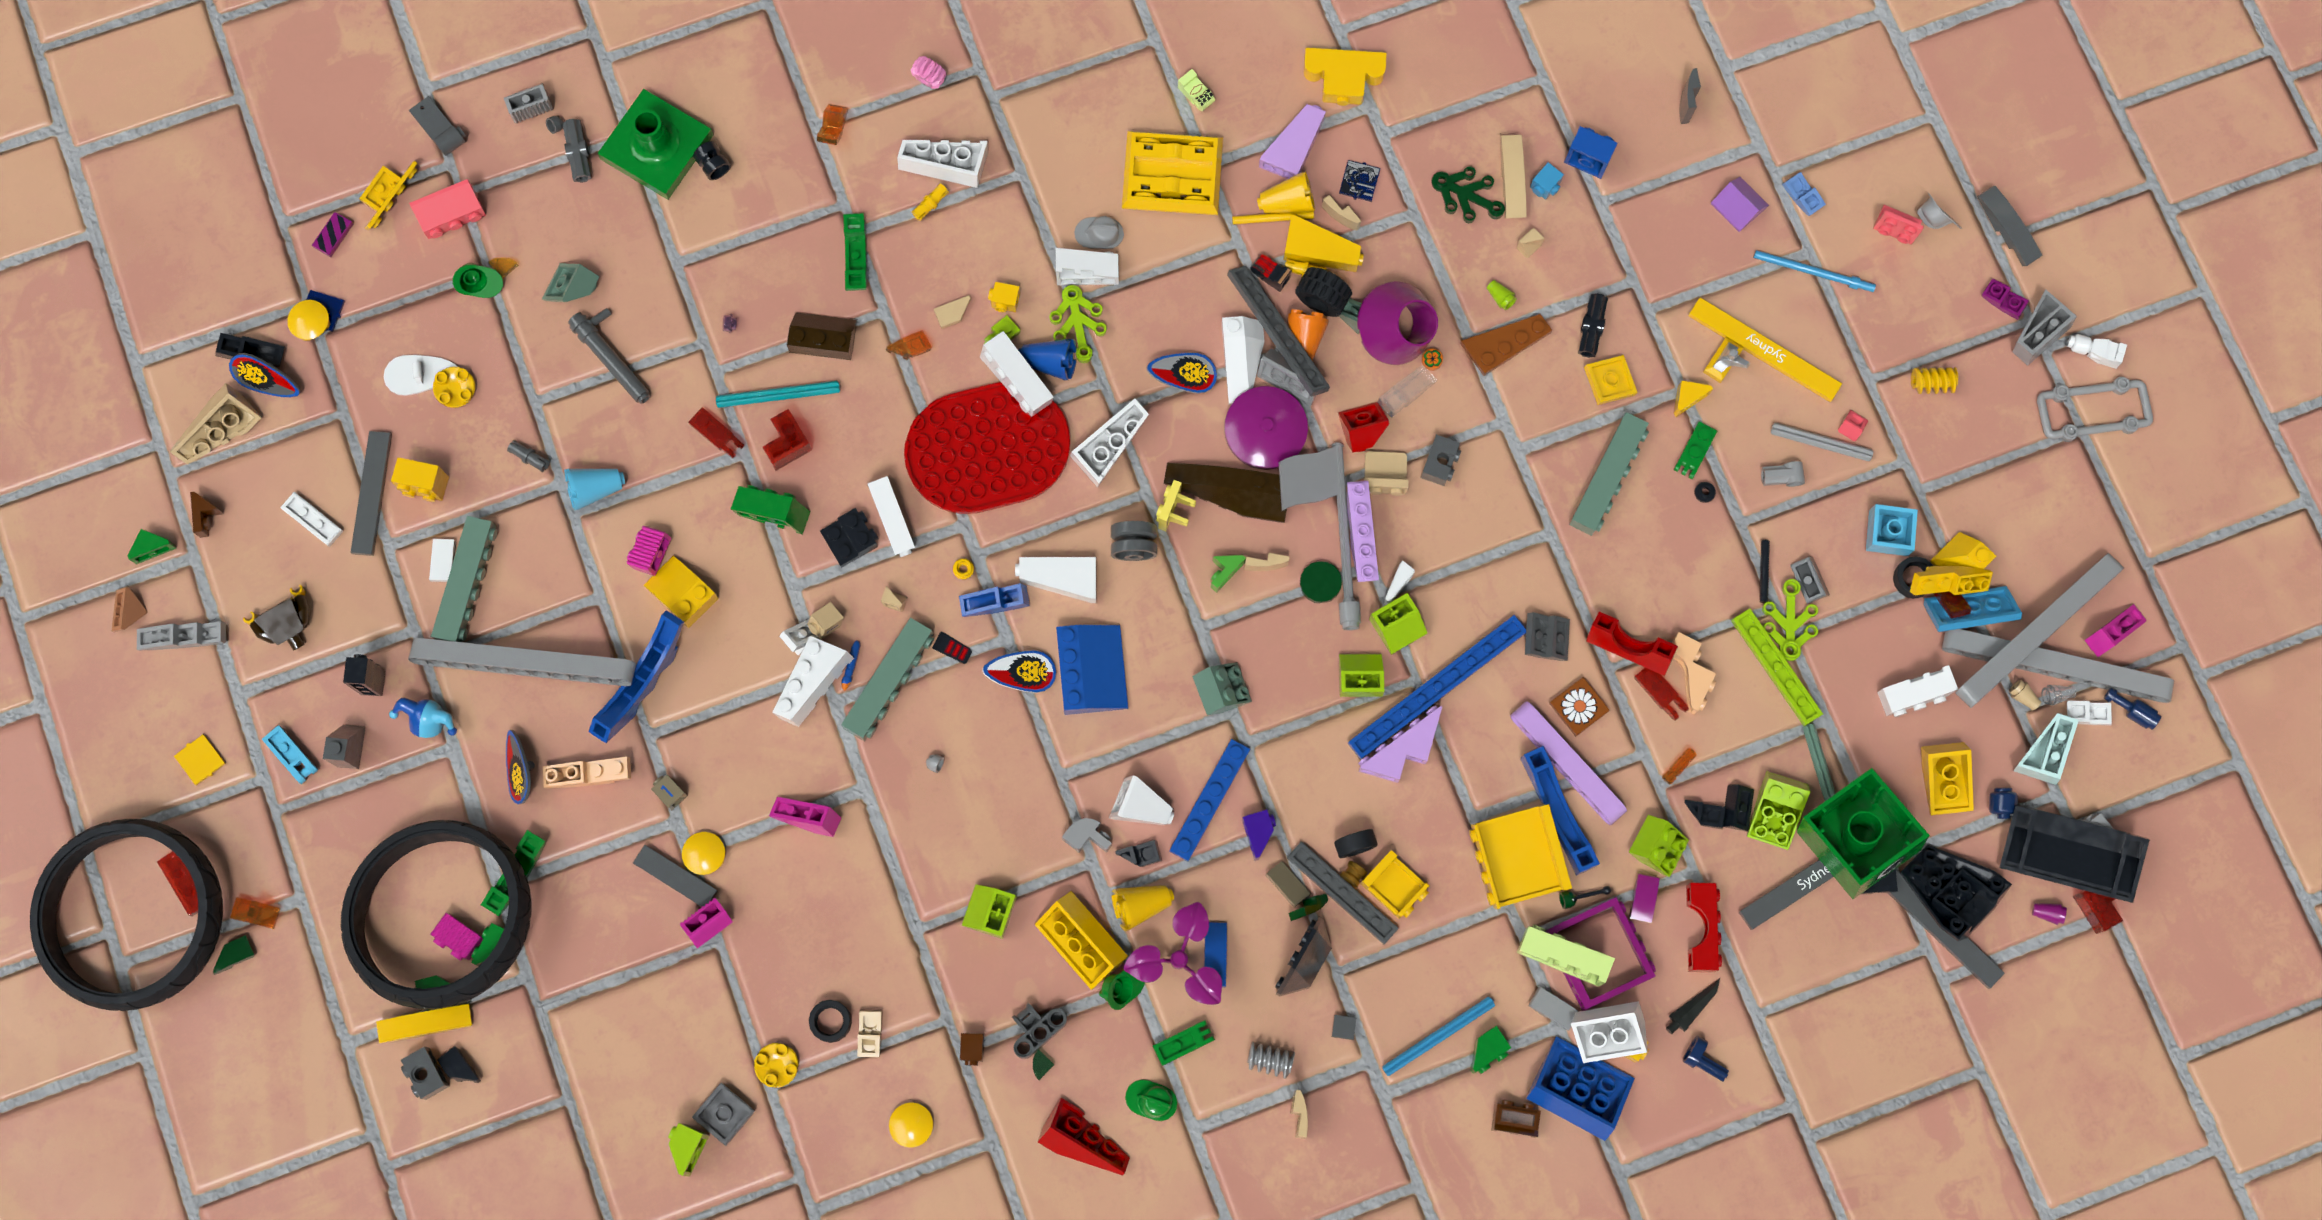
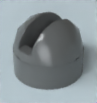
M552 116L546 119L547 129L552 134L563 129L564 121L560 117Z

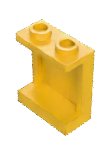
M1391 850L1361 882V885L1398 919L1402 916L1407 918L1415 909L1412 906L1417 899L1421 902L1429 894L1426 889L1430 885L1428 883L1425 884L1397 858L1398 855Z

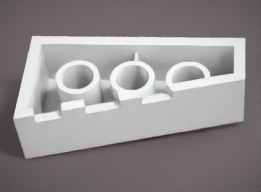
M902 140L897 157L898 170L978 188L988 154V141H980V143L961 141V143L949 142V140H941V142Z
M1136 399L1132 400L1071 452L1070 457L1097 488L1149 415Z
M810 636L772 713L779 719L799 727L814 709L815 703L822 695L824 696L827 693L828 687L835 679L839 678L843 673L842 670L847 664L852 662L854 657L846 650Z

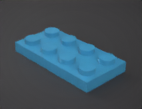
M2007 586L1990 588L1984 592L1924 598V607L1938 632L2020 620L2022 617V612Z

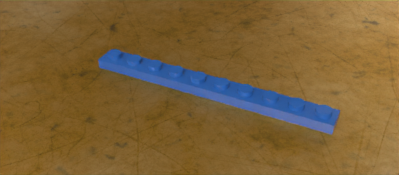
M1513 615L1351 739L1348 745L1359 759L1362 760L1525 635V627Z

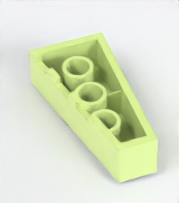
M1536 925L1526 928L1517 950L1518 954L1598 987L1606 983L1615 958L1600 951L1586 948L1585 945L1578 942L1567 941L1565 937L1554 933L1551 935L1546 933L1544 928Z

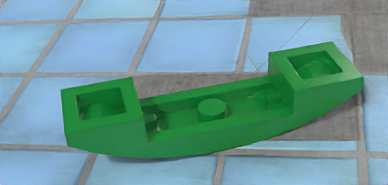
M864 213L843 214L845 291L866 290L867 256Z
M529 830L526 831L517 845L515 853L527 878L546 844L545 840ZM503 874L496 885L491 887L481 903V906L497 916H500L509 906L508 888Z

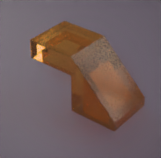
M827 105L823 113L822 127L817 134V142L832 145L838 144L842 137L848 113L847 107Z

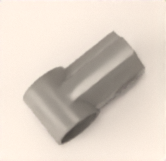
M1795 461L1781 466L1762 467L1761 481L1763 486L1786 484L1788 487H1795L1805 484L1803 463Z

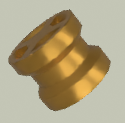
M1349 861L1347 864L1348 868L1346 871H1342L1340 876L1351 885L1358 887L1360 879L1365 877L1367 871L1355 862Z

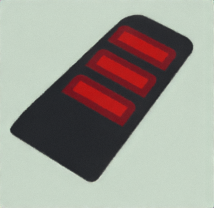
M944 632L939 633L932 647L934 650L963 664L968 662L972 654L970 648Z

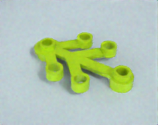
M1069 285L1062 291L1063 301L1058 309L1050 313V322L1054 325L1060 324L1062 315L1069 307L1072 314L1062 328L1055 331L1053 338L1054 341L1058 340L1056 336L1061 334L1063 339H1066L1067 334L1074 326L1078 342L1076 358L1081 363H1088L1092 359V349L1086 344L1083 325L1093 330L1097 336H1104L1107 328L1104 323H1097L1082 314L1078 305L1089 310L1093 317L1101 316L1103 309L1099 303L1093 304L1082 297V291L1079 287ZM1074 292L1076 296L1069 297L1068 294ZM1097 307L1100 309V311L1098 313L1093 312V308ZM1054 315H1058L1060 317L1056 321L1052 319ZM1098 327H1103L1104 331L1098 332L1096 329ZM1086 350L1088 354L1081 355L1080 352Z
M1795 579L1787 580L1782 586V592L1786 595V618L1776 609V605L1773 602H1766L1762 606V612L1765 615H1770L1786 631L1785 639L1776 631V626L1772 622H1767L1763 625L1764 629L1766 626L1772 628V632L1767 633L1780 646L1779 651L1787 661L1796 660L1801 654V646L1818 634V628L1815 625H1808L1804 629V633L1795 640V631L1809 618H1813L1818 614V607L1814 604H1809L1805 607L1804 612L1795 619V596L1801 590L1800 583ZM1787 586H1791L1794 591L1789 592ZM1766 605H1770L1772 607L1771 612L1766 610ZM1808 608H1813L1814 614H1810ZM1808 628L1814 630V635L1808 633ZM1791 648L1793 654H1788L1786 649Z

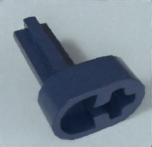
M1696 1036L1686 1051L1683 1062L1692 1068L1697 1066L1724 1082L1729 1070L1703 1055L1708 1041L1700 1036Z

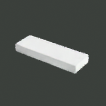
M295 492L280 507L328 547L343 532L342 529Z

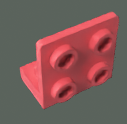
M1884 205L1873 229L1878 230L1882 235H1890L1897 238L1901 243L1912 244L1922 232L1924 226L1921 225L1922 220Z

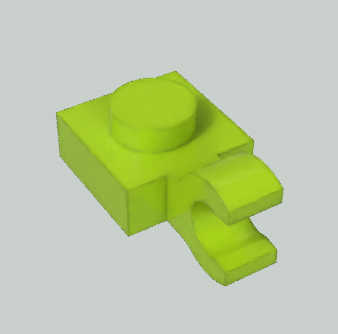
M1006 315L991 327L993 333L988 335L984 341L987 343L1003 331L1012 340L1020 334V329Z

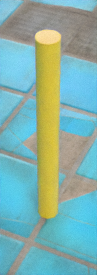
M1314 211L1232 216V224L1290 221L1291 215H1296L1302 219H1314Z

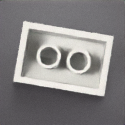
M1639 1001L1575 1012L1571 1026L1583 1063L1647 1053L1645 1020Z

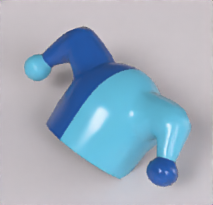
M400 698L395 703L393 710L389 712V716L392 719L398 717L399 711L405 712L409 716L410 731L418 737L431 738L441 733L443 724L448 728L447 732L449 735L454 736L457 733V729L453 725L452 715L444 711L433 700L423 699L415 702L407 698Z

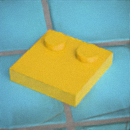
M1624 355L1585 365L1584 369L1597 405L1635 396L1638 393Z

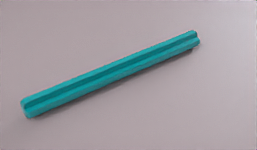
M838 381L718 395L716 396V405L718 408L834 394L840 392V385Z

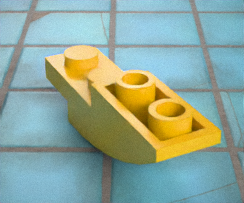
M1963 566L1926 567L1924 572L1914 573L1910 592L1914 595L1948 591L1954 595L1984 592L1989 590L1993 572L1987 569Z

